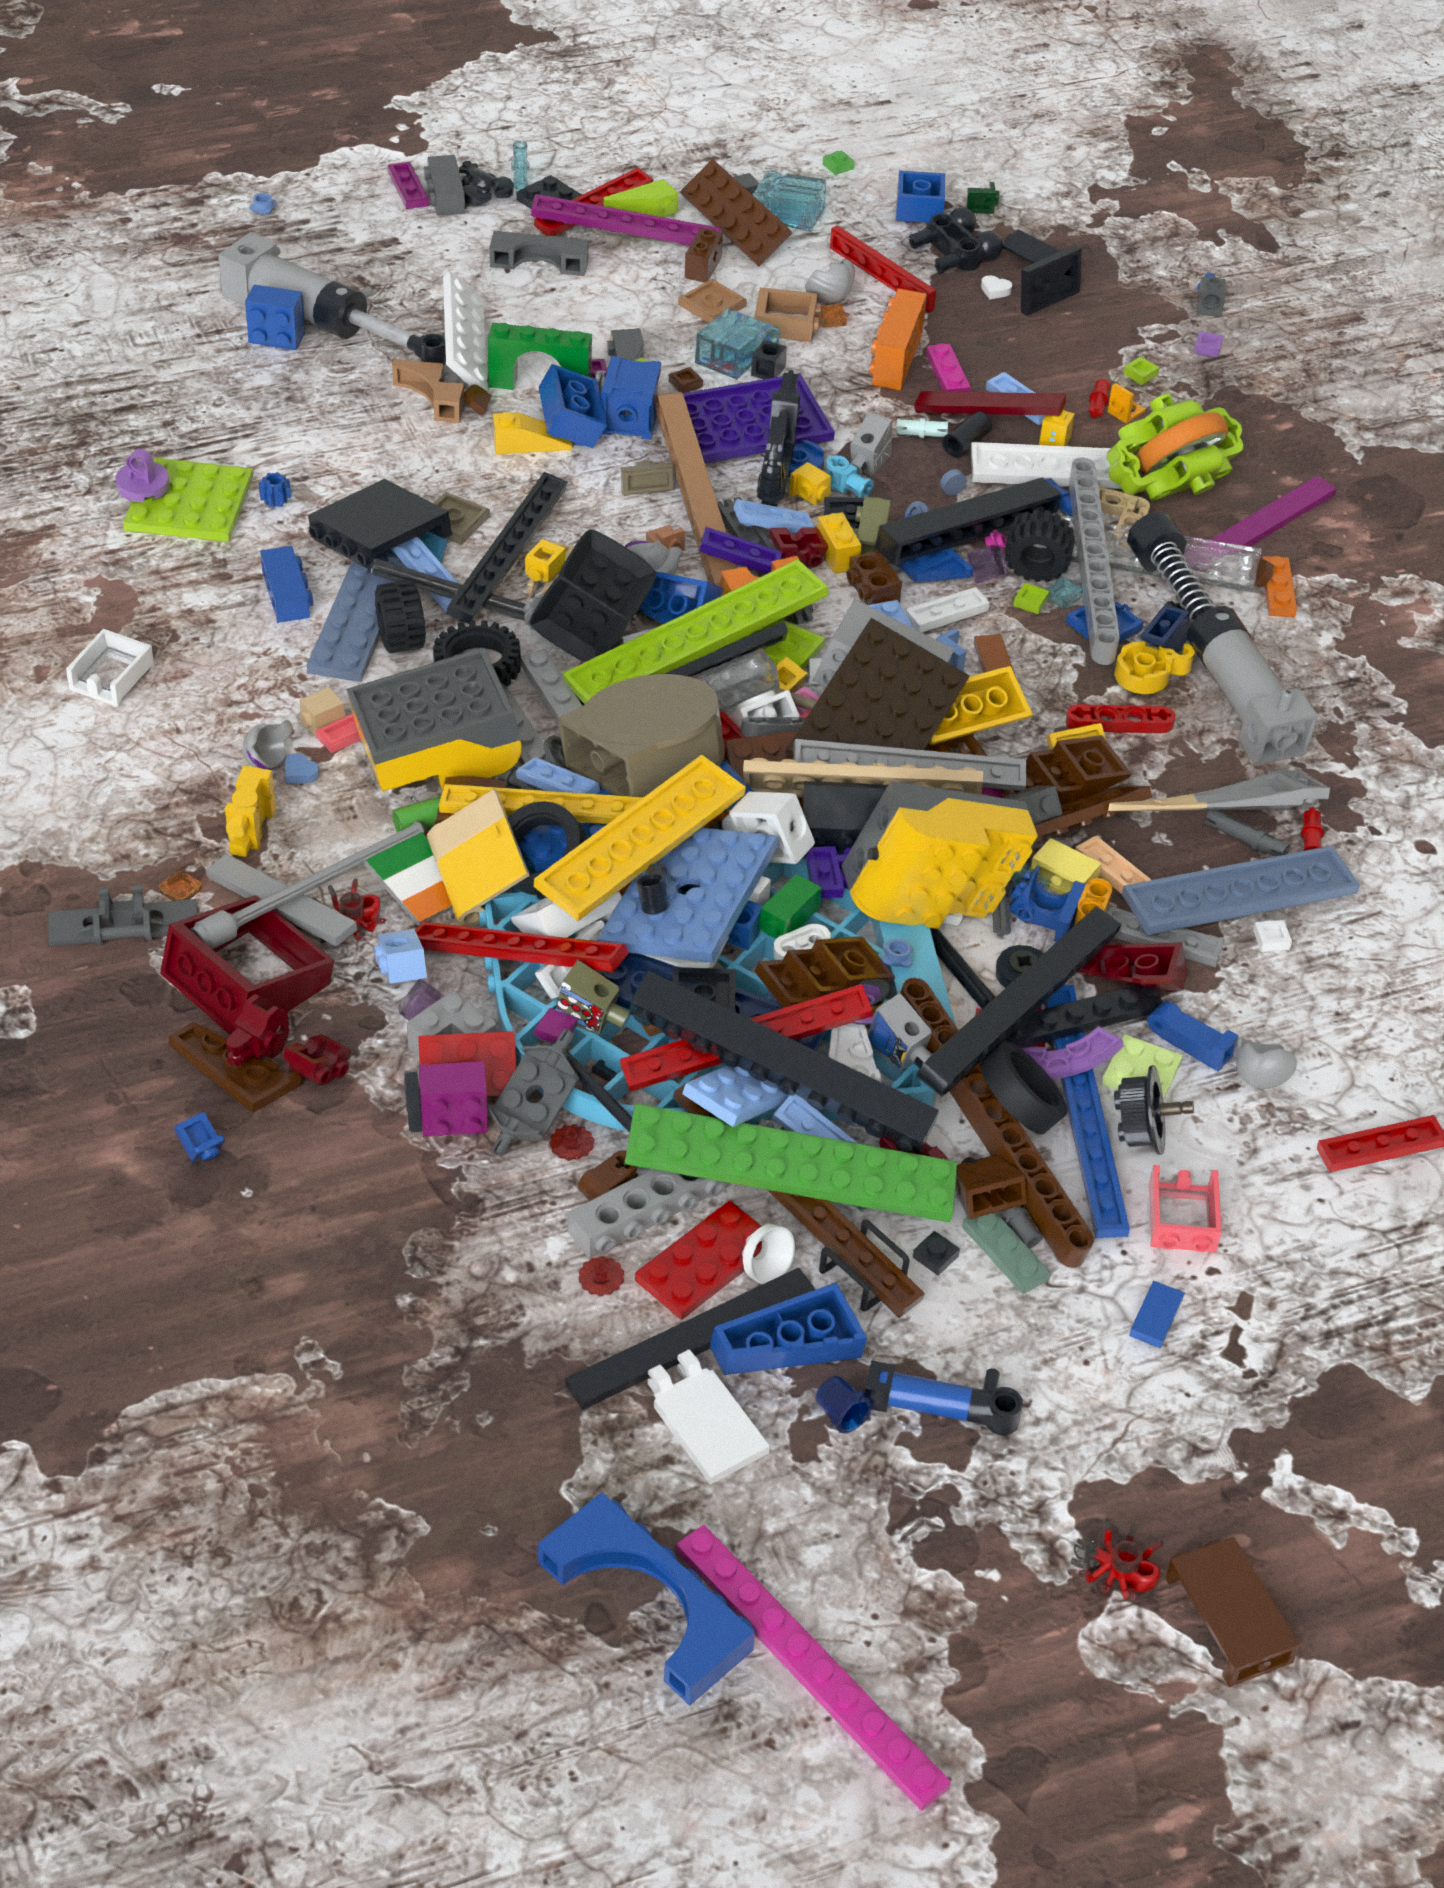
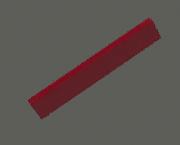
M921 391L914 404V409L917 413L972 414L975 411H981L985 414L1060 416L1067 399L1066 394Z

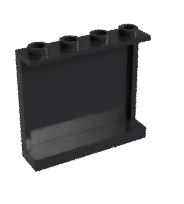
M386 479L380 480L308 515L309 533L312 539L371 570L376 556L427 531L443 539L452 535L449 511Z

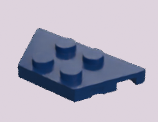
M951 548L896 564L915 582L970 578L973 576L974 570L969 563Z

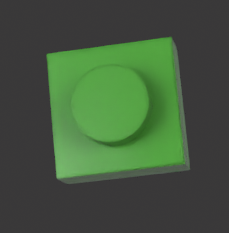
M841 150L823 156L822 164L834 175L853 170L855 161Z

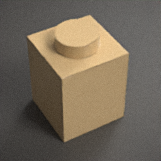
M330 687L299 700L300 712L298 717L300 723L304 728H308L315 737L317 729L345 717L344 703Z

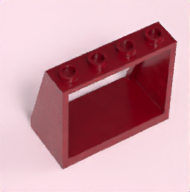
M257 895L170 923L168 927L160 974L228 1034H232L235 1031L234 1022L240 1016L245 1002L254 994L269 1000L268 1010L273 1006H277L289 1012L329 986L335 960L274 909L239 926L237 936L234 939L214 949L210 948L190 930L196 922L220 910L234 914L262 900ZM249 932L294 971L254 985L216 952Z

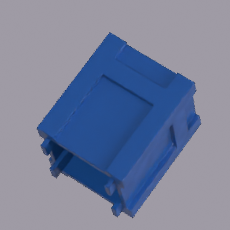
M611 356L601 391V401H603V410L607 423L602 434L611 435V433L641 436V439L651 440L657 418L655 397L658 394L661 362H640Z

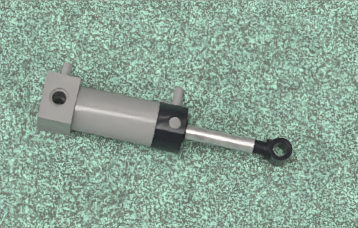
M249 232L218 254L222 296L245 306V300L254 284L301 291L304 320L317 325L318 328L338 337L348 339L361 327L413 350L415 355L421 358L422 362L446 364V346L443 336L427 334L419 337L367 314L366 299L373 294L369 286L358 291L278 257L281 251L277 247V243L252 232Z

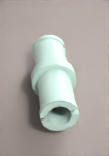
M920 418V420L897 419L896 435L919 436V438H925V436L944 437L948 434V430L942 429H948V421H926V418Z

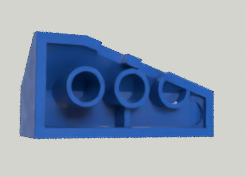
M656 572L654 584L639 609L661 624H665L721 597L723 588L707 581Z

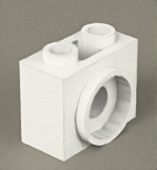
M774 690L755 696L738 704V710L728 715L740 729L742 718L799 717L789 690L776 695Z

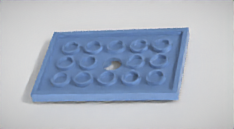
M705 827L700 828L654 863L655 868L657 863H661L667 869L665 881L667 883L668 909L657 914H646L642 911L636 881L641 876L647 874V870H645L632 880L598 936L597 941L626 944L628 953L714 963L779 846L777 836L733 830L708 829ZM686 884L700 886V888L690 889L686 895L677 892L680 887Z

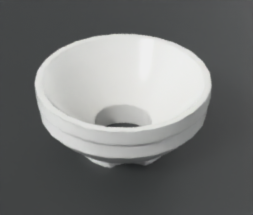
M775 1224L764 1225L746 1239V1244L742 1251L746 1274L755 1282L764 1284L787 1273L795 1254V1241L792 1233L787 1228ZM759 1241H762V1249L760 1253L756 1257H753L757 1244L759 1243Z

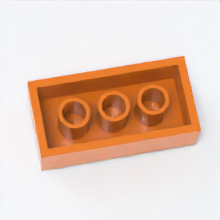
M898 288L895 297H890L888 311L884 312L882 325H879L877 339H874L872 343L871 354H875L869 369V374L873 375L872 385L895 390L902 389L922 337L927 294Z

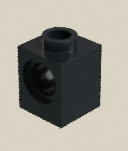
M764 339L752 355L751 376L760 379L778 377L786 367L787 346Z

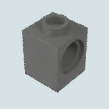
M1201 277L1197 298V315L1222 316L1226 295V279Z

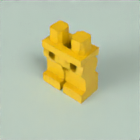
M246 765L242 767L236 781V791L231 798L232 803L227 802L225 806L226 832L229 837V853L232 855L246 857L250 849L258 850L261 845V826L265 817L273 818L276 812L272 770Z

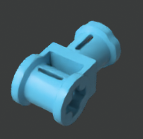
M834 455L827 458L826 467L828 468L827 474L831 475V490H837L842 494L851 491L857 495V498H864V496L868 497L874 487V481L856 474L857 467L850 464L845 457Z

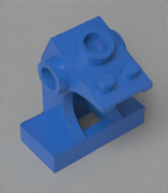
M1036 867L1031 873L1026 870L1023 875L1026 878L1025 881H1018L1009 894L1013 898L1009 906L1010 912L1022 921L1055 930L1054 942H1057L1073 928L1078 902L1086 884L1074 881L1069 892L1062 895H1054L1046 892L1044 885L1038 881L1039 867Z

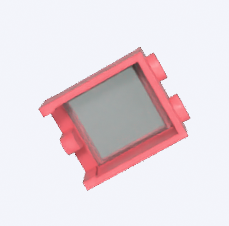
M1153 1165L1148 1185L1150 1196V1247L1167 1250L1181 1249L1197 1252H1216L1221 1236L1218 1170L1211 1171L1208 1186L1190 1185L1191 1173L1188 1170H1180L1175 1183L1159 1182L1160 1165Z

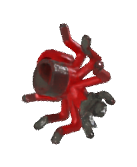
M353 879L351 892L343 894L339 902L333 886L329 885L328 891L336 911L356 921L357 925L362 926L369 932H373L377 924H385V918H378L381 911L380 898L374 894L361 896L357 893L358 879ZM357 930L353 935L359 941L366 933L363 930ZM320 939V943L327 942L323 939Z
M1106 1518L1104 1520V1546L1107 1552L1102 1550L1095 1540L1087 1535H1083L1082 1539H1077V1543L1081 1546L1074 1545L1073 1550L1077 1559L1071 1558L1070 1563L1083 1569L1078 1571V1575L1080 1577L1085 1576V1580L1088 1583H1092L1106 1571L1110 1570L1106 1582L1100 1587V1591L1108 1594L1114 1579H1117L1120 1583L1123 1598L1127 1599L1130 1597L1132 1600H1137L1138 1595L1136 1592H1148L1158 1584L1160 1568L1156 1563L1148 1561L1154 1551L1164 1545L1163 1540H1158L1151 1544L1142 1555L1140 1547L1133 1543L1138 1526L1137 1524H1132L1126 1541L1117 1543L1113 1549L1111 1543V1520ZM1100 1563L1102 1564V1566H1100V1567H1099L1096 1571H1094L1093 1573H1091V1572L1089 1571V1569H1084V1568H1087L1088 1566H1090V1567H1096V1566H1098Z

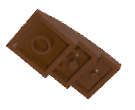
M1102 735L1061 740L1056 742L1053 750L1030 752L1026 760L1025 789L1037 785L1056 786L1061 805L1105 790L1130 778L1131 773Z
M863 937L816 939L812 949L788 950L783 960L759 961L754 970L783 1008L846 989L865 980L880 979L890 983L895 978L894 974Z

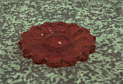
M576 1124L571 1126L564 1125L562 1128L556 1129L555 1133L550 1136L549 1146L552 1148V1153L558 1155L559 1159L565 1158L568 1161L573 1159L580 1160L582 1157L588 1156L589 1151L593 1150L594 1138L591 1137L592 1133L587 1131L584 1126L578 1127Z
M600 1256L598 1259L591 1258L589 1262L583 1263V1268L579 1269L578 1282L582 1284V1289L588 1291L590 1295L596 1294L600 1297L605 1294L611 1295L614 1291L619 1290L620 1285L624 1283V1270L621 1269V1264L615 1262L613 1258L606 1259L604 1256Z

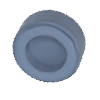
M953 469L943 475L940 480V488L948 496L957 495L965 488L967 479L960 470Z

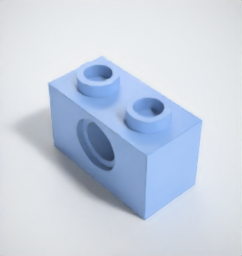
M414 929L378 934L379 945L374 946L376 963L379 964L381 974L387 975L390 984L427 978L424 949Z

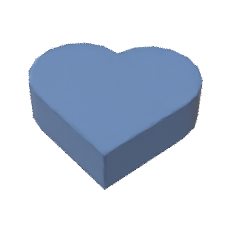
M294 753L286 758V784L311 783L319 778L318 764L307 760L305 755Z

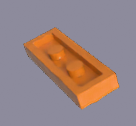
M1262 556V559L1273 565L1272 577L1264 585L1268 615L1295 617L1297 605L1289 557Z

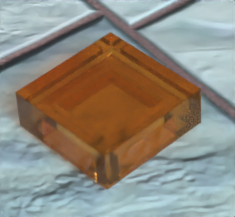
M841 304L821 306L819 319L823 328L847 325V317Z
M178 869L159 884L158 888L160 894L172 901L190 900L202 890V884L199 880Z

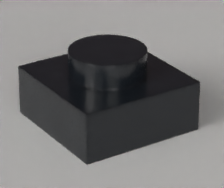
M934 1230L913 1250L912 1258L939 1276L959 1257L960 1248Z

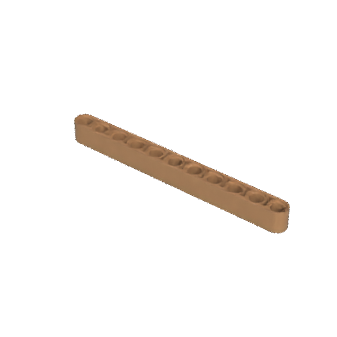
M683 393L656 394L655 406L699 550L705 527L724 533L727 532ZM699 551L707 580L712 584L720 587L721 572L738 568L733 562Z

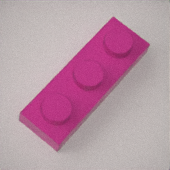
M940 343L926 346V356L942 391L970 392L971 387L951 344Z

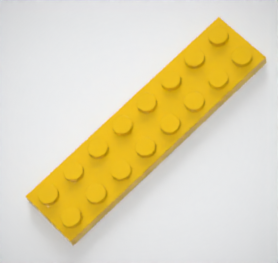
M700 755L534 878L533 887L575 920L579 921L647 870L649 865L656 863L743 797L746 787L705 756Z

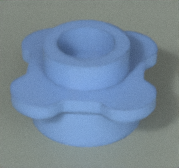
M259 193L253 197V204L249 208L251 211H257L259 214H269L272 212V208L277 205V202L272 199L271 195Z
M895 938L883 944L885 955L882 957V962L885 965L902 966L905 968L912 965L910 954L913 952V947L906 940Z

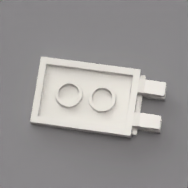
M690 1349L678 1355L677 1359L680 1363L677 1365V1370L683 1377V1380L674 1385L669 1374L661 1365L648 1370V1374L651 1377L648 1379V1385L656 1398L654 1400V1409L710 1485L769 1454L770 1445L713 1370L709 1371L707 1367L702 1370L699 1360Z

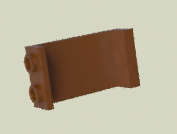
M1235 1537L1223 1541L1220 1539L1212 1540L1203 1548L1192 1552L1182 1551L1170 1560L1165 1579L1168 1584L1180 1580L1227 1660L1222 1676L1229 1687L1294 1662L1300 1644Z

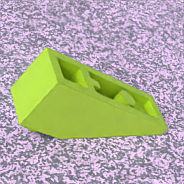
M662 179L604 197L603 206L666 217L678 213V192L666 180Z

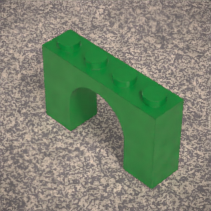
M492 323L488 334V386L490 388L513 390L518 376L517 358L530 351L546 353L556 359L561 367L592 378V334L581 331H563L555 328H536L529 325L518 326L507 323Z

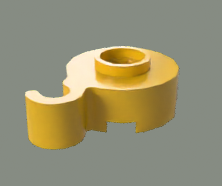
M1144 641L1131 642L1122 647L1121 653L1117 657L1114 676L1116 681L1128 691L1138 694H1154L1163 690L1168 685L1170 674L1182 676L1191 671L1195 651L1191 645L1184 644L1182 655H1179L1173 649L1159 646L1157 650L1153 647H1148Z

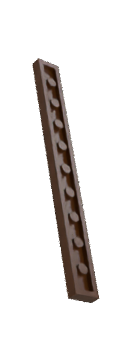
M697 1075V1076H695L693 1079H691L690 1081H692V1080H694V1079H696V1078H699L700 1076ZM685 1084L674 1091L673 1099L687 1113L718 1118L682 1094ZM768 1190L825 1247L833 1251L865 1280L870 1290L898 1318L902 1317L923 1300L925 1293L830 1201Z

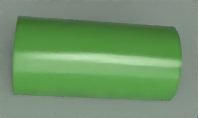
M441 796L393 809L392 817L397 833L412 826L415 821L420 822L424 826L425 831L430 830L436 825L435 820Z

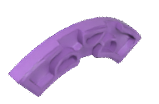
M1098 1026L1087 1036L1067 1044L1064 1049L1053 1051L1034 1047L1021 1049L1030 1055L1051 1079H1059L1080 1074L1097 1067L1118 1053L1124 1047V1043L1121 1038Z

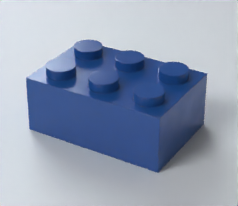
M551 364L538 387L547 433L555 438L572 441L579 446L594 448L607 426L597 379Z

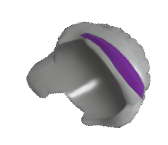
M634 540L624 546L645 560L656 572L672 575L677 571L680 557L684 556V552L680 548L673 547L668 550L659 540L655 543Z
M285 720L282 724L263 723L253 727L243 741L244 747L242 751L246 761L252 767L268 770L276 769L283 764L286 759L284 755V742L293 732L292 723L289 720Z

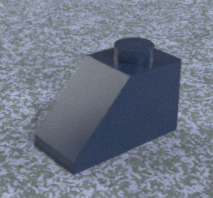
M1164 605L1141 633L1140 640L1158 648L1161 646L1166 649H1173L1178 653L1187 641V631L1190 627L1189 611Z

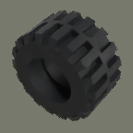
M1033 510V513L1030 514L1027 511L1023 513L1022 517H1016L1014 523H1011L1005 547V561H1008L1010 569H1015L1014 573L1017 576L1022 575L1024 576L1023 579L1028 581L1029 579H1034V582H1040L1041 580L1049 582L1052 580V577L1058 579L1062 573H1066L1068 570V566L1071 564L1075 536H1073V528L1069 527V522L1066 519L1061 520V516L1057 513L1052 515L1050 514L1051 511L1045 510L1044 513L1039 510ZM1034 544L1043 545V546H1046L1047 548H1039V547H1035V546H1033V545H1034Z
M404 580L377 585L375 591L377 621L383 645L388 653L423 648L426 640L425 619L421 598L415 583L412 580Z

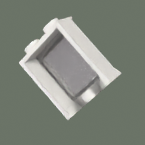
M102 629L66 668L69 690L118 707L122 698L149 668L154 667L152 646Z

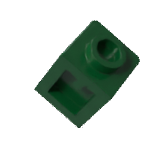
M989 182V188L967 189L965 208L972 210L973 213L994 214V207L999 204V190L995 189L994 182Z

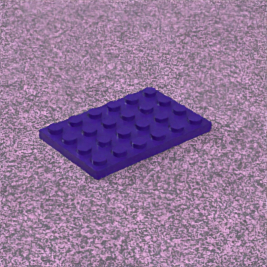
M798 373L796 392L800 394V405L795 443L801 444L802 440H808L816 444L833 441L835 435L833 428L802 375ZM783 376L683 393L705 463L765 453L770 428L774 391L781 389Z

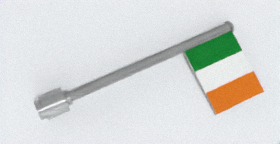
M415 821L412 826L234 914L220 910L196 922L190 930L210 948L214 949L234 939L237 936L239 926L363 864L418 926L422 922H428L453 909L429 842L425 836V828L420 822Z

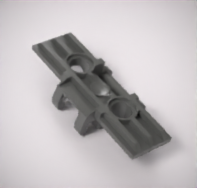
M142 884L133 885L132 900L113 902L108 887L99 888L100 900L98 908L48 912L49 946L95 943L97 946H102L103 940L145 936L146 942L153 941L152 938L167 936L170 923L197 915L196 899L144 903ZM151 917H160V918H162V920L159 921V920H153V919H150V918H151ZM93 922V925L84 927L86 924Z

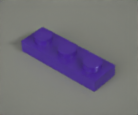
M705 527L699 549L700 552L710 556L718 557L764 574L771 572L772 561L780 560L782 555L780 551L709 527Z

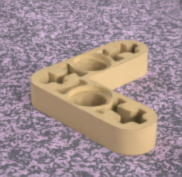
M1098 486L1102 512L1120 517L1114 531L1113 547L1119 551H1131L1127 540H1123L1124 535L1128 536L1129 529L1132 527L1126 525V523L1134 524L1137 520L1149 514V501L1142 497ZM1107 501H1115L1118 504H1110Z

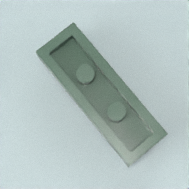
M996 1212L973 1219L968 1217L963 1219L962 1228L1022 1294L1049 1281L1051 1272Z

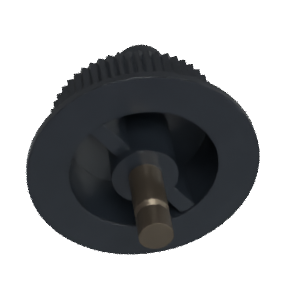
M1155 1065L1149 1066L1147 1076L1122 1078L1118 1091H1114L1115 1109L1121 1110L1122 1122H1118V1137L1120 1142L1126 1141L1128 1147L1153 1145L1156 1153L1163 1155L1166 1137L1165 1116L1181 1115L1182 1113L1194 1114L1193 1101L1164 1103L1160 1077Z

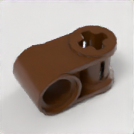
M626 1150L618 1151L597 1167L588 1170L579 1180L577 1188L591 1201L638 1177L636 1172L638 1166L624 1164Z

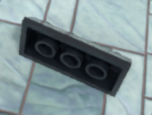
M804 781L802 811L815 841L812 847L835 846L836 850L852 848L888 785Z

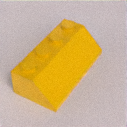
M1011 666L970 676L929 744H937L1031 718L1033 714Z

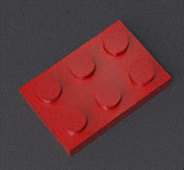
M514 1031L418 1036L419 1065L484 1061L486 1097L500 1096L516 1069Z

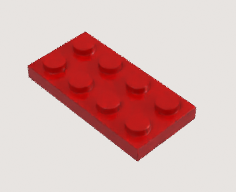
M729 1200L636 1271L635 1281L679 1319L683 1320L745 1271L742 1251L744 1250L746 1239L762 1226ZM759 1241V1243L757 1244L753 1257H756L760 1253L762 1249V1241Z

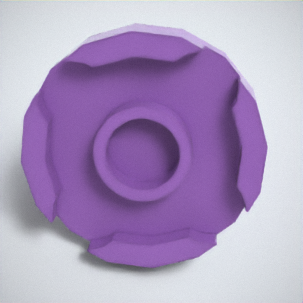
M139 448L132 452L126 460V465L115 476L119 494L129 501L145 502L144 497L154 496V499H158L170 487L168 471L164 466L154 462L153 457L146 450Z

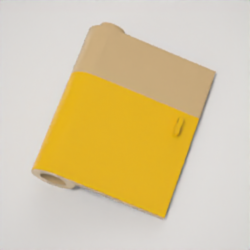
M495 789L443 822L434 825L427 834V840L457 921L461 926L471 927L479 924V913L485 911V903L530 876L498 792Z

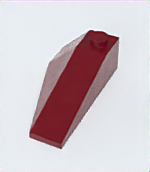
M1182 942L1106 945L1077 973L1130 986L1139 985L1142 989L1149 987L1154 988L1156 991L1172 992L1183 990L1188 971Z

